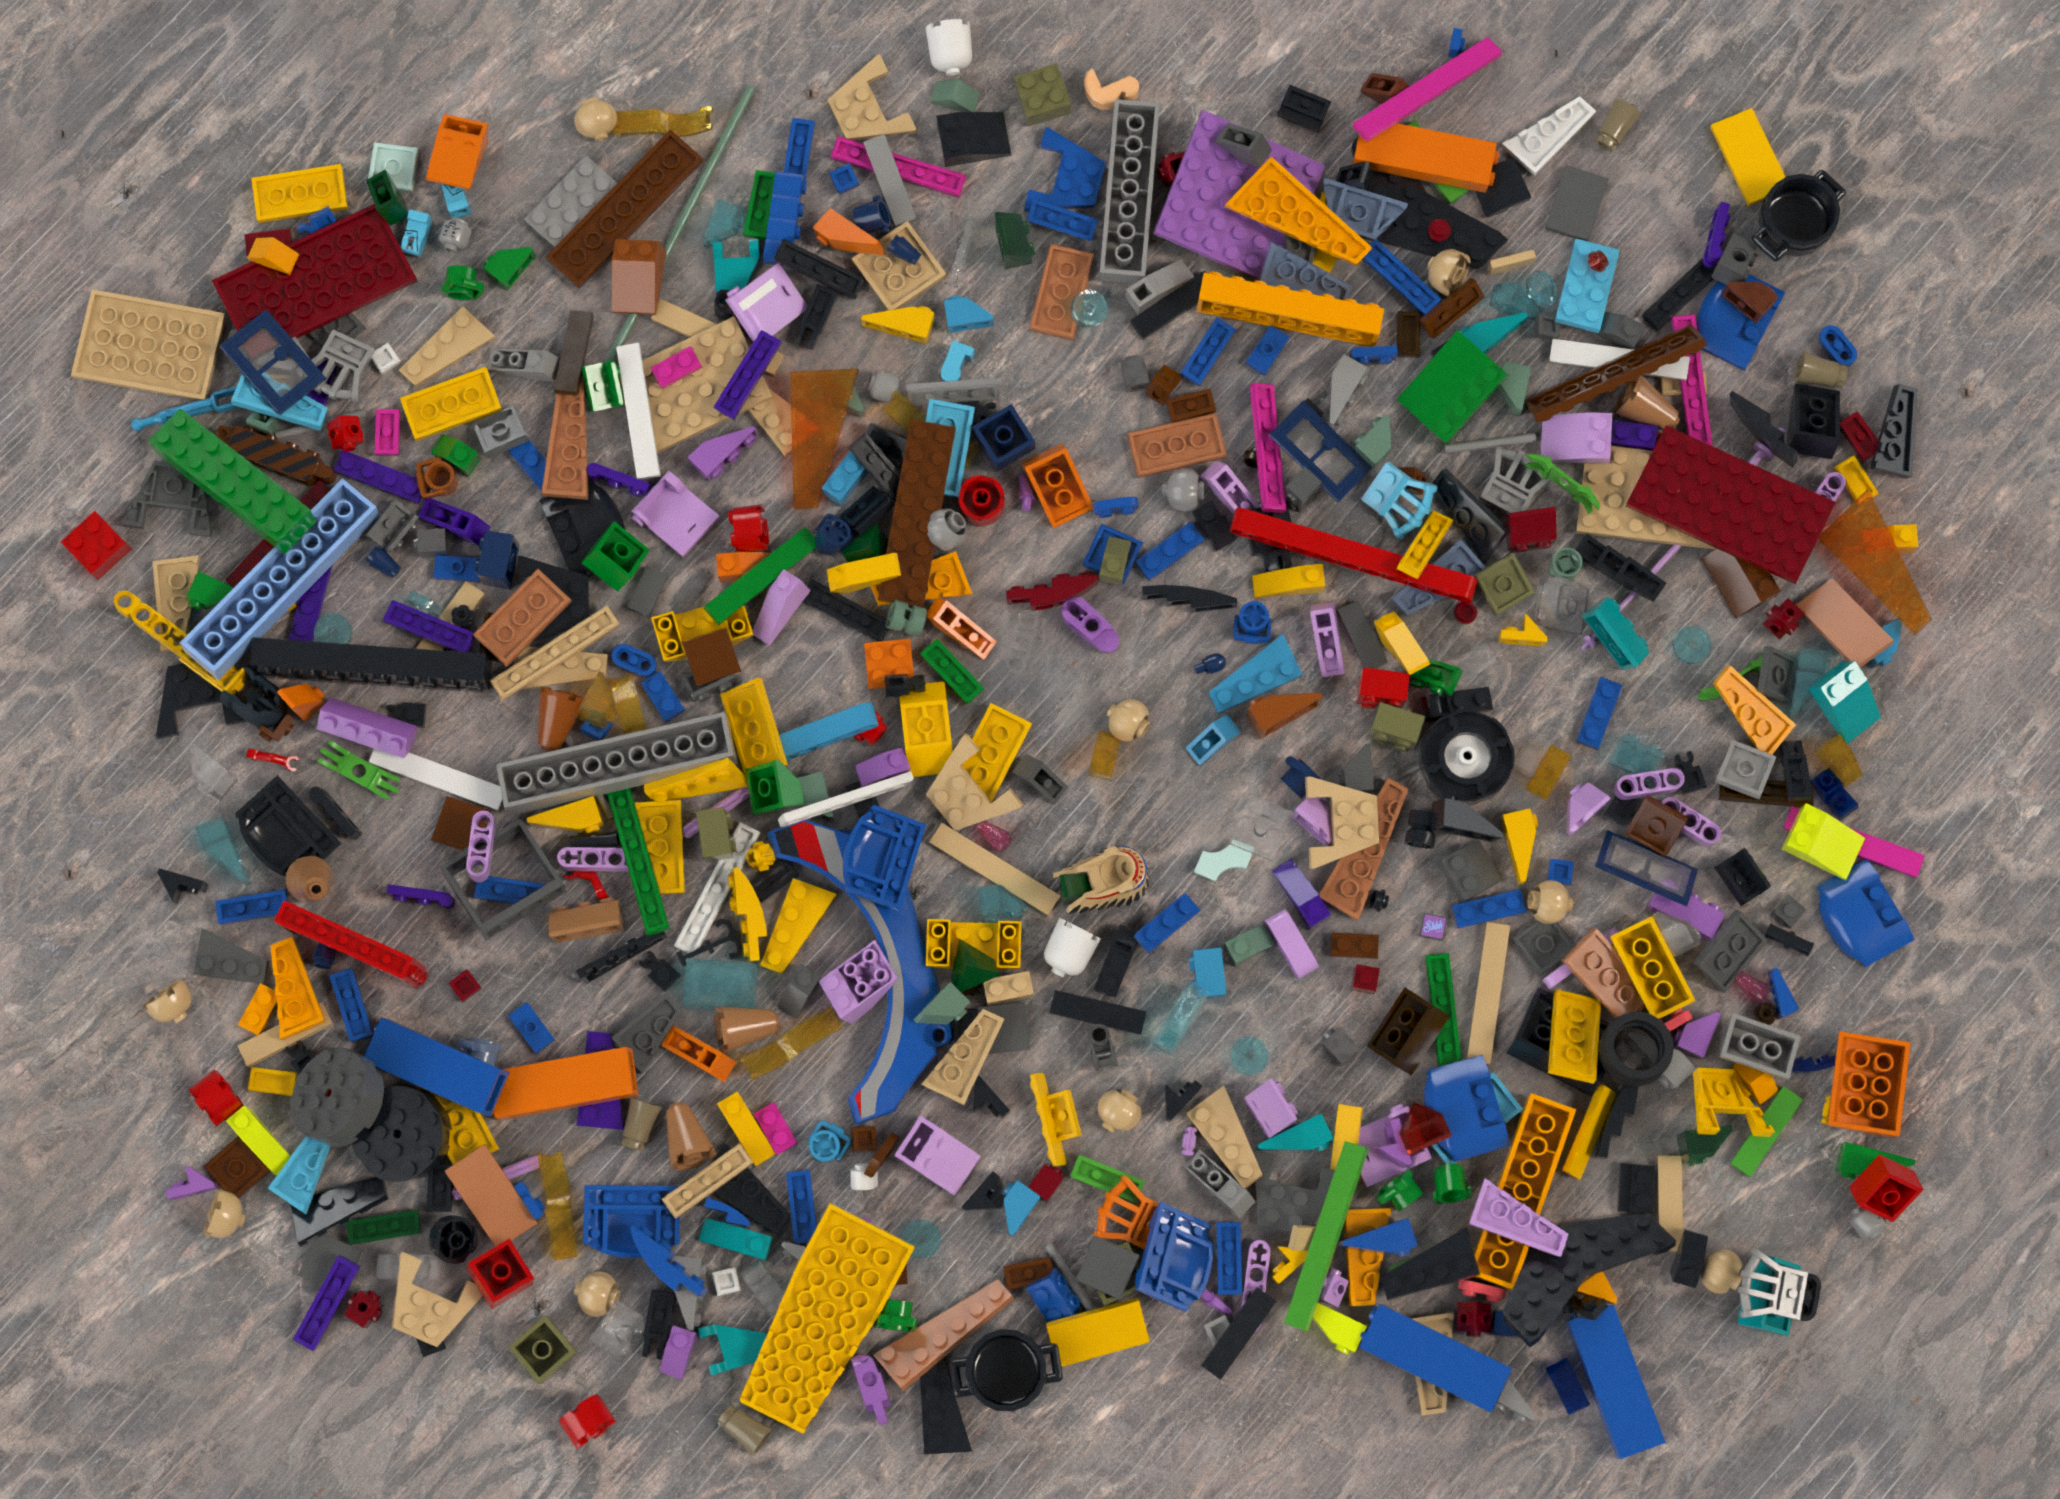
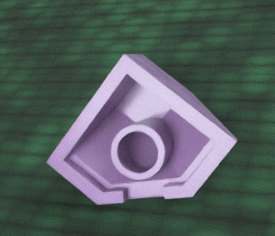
M1589 782L1584 786L1579 783L1570 792L1572 797L1567 803L1566 832L1569 837L1611 799L1607 794Z
M1323 797L1306 798L1295 809L1292 818L1325 847L1330 846L1332 832L1330 808L1327 806L1328 802Z

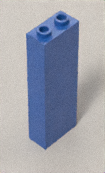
M383 1017L376 1024L373 1038L364 1052L365 1057L371 1059L376 1064L375 1067L487 1116L492 1115L510 1073Z
M1379 1304L1378 1308L1374 1306L1368 1318L1372 1322L1368 1330L1366 1329L1365 1332L1361 1333L1360 1336L1362 1338L1359 1348L1490 1413L1493 1412L1513 1368L1383 1304Z
M1614 1305L1607 1306L1596 1320L1575 1317L1574 1313L1571 1314V1320L1565 1322L1616 1458L1623 1459L1666 1443Z

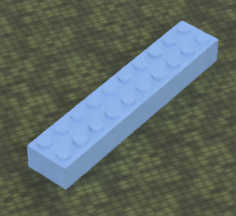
M343 478L311 510L317 522L285 555L274 547L180 642L183 650L218 681L252 647L253 637L261 638L379 517L377 507Z

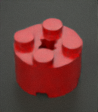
M975 475L963 483L958 499L959 509L964 519L976 527L995 523L1001 517L1005 508V496L1001 484L996 479L984 475ZM978 498L986 500V503H978Z
M762 504L736 507L728 511L729 522L733 524L734 533L730 534L731 544L733 547H736L737 552H756L769 549L766 545L769 544L767 519L762 518L761 513L765 512Z
M215 1069L188 1090L195 1098L194 1101L202 1111L205 1110L209 1114L208 1117L215 1126L223 1123L244 1106L238 1095H235L231 1089L232 1087Z
M598 1394L587 1398L578 1404L574 1410L568 1411L558 1420L577 1450L586 1445L592 1437L595 1440L603 1435L606 1429L617 1422Z

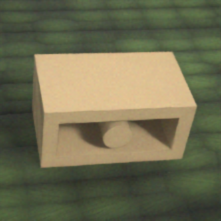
M1029 971L995 977L983 983L988 1006L1034 997Z

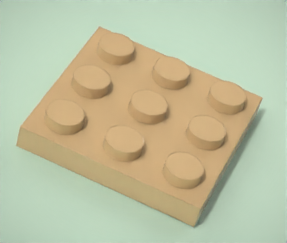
M908 221L878 240L885 251L883 255L859 253L852 258L854 265L888 311L900 309L947 277L945 271ZM896 234L900 237L903 236L922 254L915 266L890 255L891 252L887 250Z

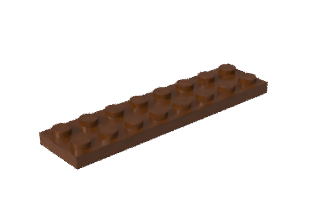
M670 129L545 257L546 260L580 289L613 255L615 239L628 240L704 162L703 158Z
M1690 324L1524 400V404L1536 422L1548 421L1559 412L1570 411L1575 405L1582 402H1590L1601 393L1612 392L1617 386L1624 383H1632L1643 374L1654 373L1663 365L1676 363L1685 355L1698 353L1701 351V348L1707 346L1706 341L1697 329Z
M910 420L886 554L897 553L901 576L881 582L878 601L895 603L894 600L896 599L908 603L909 607L916 605L924 608L935 547L927 535L929 533L928 523L930 522V515L942 508L956 427Z

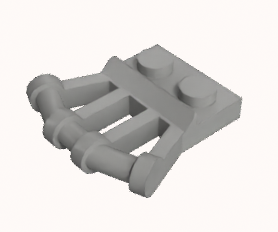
M332 330L320 353L311 360L316 367L325 360L328 361L322 372L327 379L314 388V391L318 393L324 392L333 400L336 398L352 399V402H358L361 376L364 374V370L375 352L374 348ZM335 365L343 368L333 386L326 384ZM300 369L298 375L302 379L308 377L306 373L302 369ZM350 372L354 373L352 390H342L341 387Z
M1496 446L1493 474L1479 499L1507 514L1525 511L1533 495L1552 480L1548 477L1543 479L1540 472L1534 470L1542 480L1529 490L1525 488V485L1533 470L1527 469L1520 484L1513 482L1510 479L1519 462L1526 465L1528 462L1536 461L1527 458V455L1522 450L1502 449V446ZM1501 458L1513 459L1514 461L1506 476L1500 475Z
M1753 1249L1750 1254L1752 1257L1744 1270H1741L1742 1282L1741 1287H1738L1737 1291L1740 1295L1742 1311H1740L1741 1318L1773 1314L1800 1320L1808 1272L1780 1266L1761 1251ZM1762 1262L1772 1269L1775 1274L1772 1277L1755 1273L1754 1271L1758 1264ZM1752 1279L1773 1284L1771 1294L1750 1289ZM1750 1296L1770 1300L1769 1307L1752 1309Z

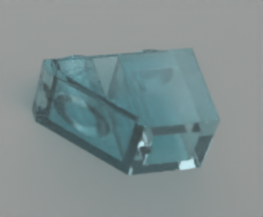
M1002 885L978 887L981 918H986V921L1000 920V916L1009 915L1010 919L1024 917V913H1028L1027 905Z

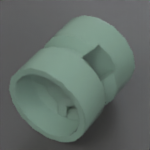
M1566 547L1558 550L1548 567L1552 580L1561 584L1573 581L1582 568V557L1573 548Z
M895 599V603L891 604L888 612L886 628L898 632L904 629L905 634L919 637L926 620V608L916 605L909 607L908 603Z

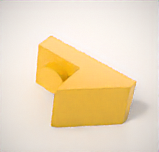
M1525 614L1522 620V631H1519L1517 627H1505V630L1501 629L1498 635V643L1544 647L1548 637Z
M1277 1246L1276 1248L1287 1259L1288 1263L1285 1264L1282 1261L1272 1270L1275 1273L1271 1277L1277 1285L1281 1283L1305 1261L1308 1251H1296L1288 1247Z

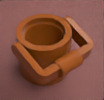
M440 457L417 463L416 480L422 497L430 499L438 496H449L456 491L458 477L453 468L448 463L441 461ZM428 466L427 469H426V471H425V473H424L423 467ZM427 485L429 486L432 492L427 493Z

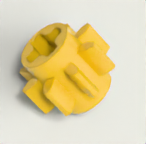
M762 841L753 843V848H749L747 851L746 859L752 869L765 871L769 870L768 865H773L775 856L769 843L764 844Z

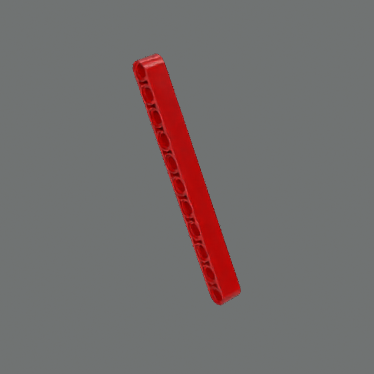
M1244 508L1235 509L1230 527V532L1238 536L1461 602H1472L1478 581L1473 576L1430 563L1426 565L1419 578L1416 579L1397 569L1403 555Z

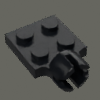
M1287 502L1284 513L1262 512V507L1249 509L1292 522ZM1248 539L1252 557L1260 556L1263 559L1266 572L1287 569L1292 566L1289 550Z

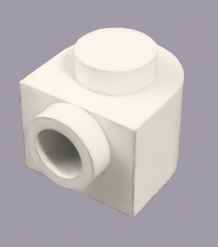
M868 1163L855 1164V1167L850 1169L851 1189H874L878 1186V1172L870 1178L864 1174L869 1165Z

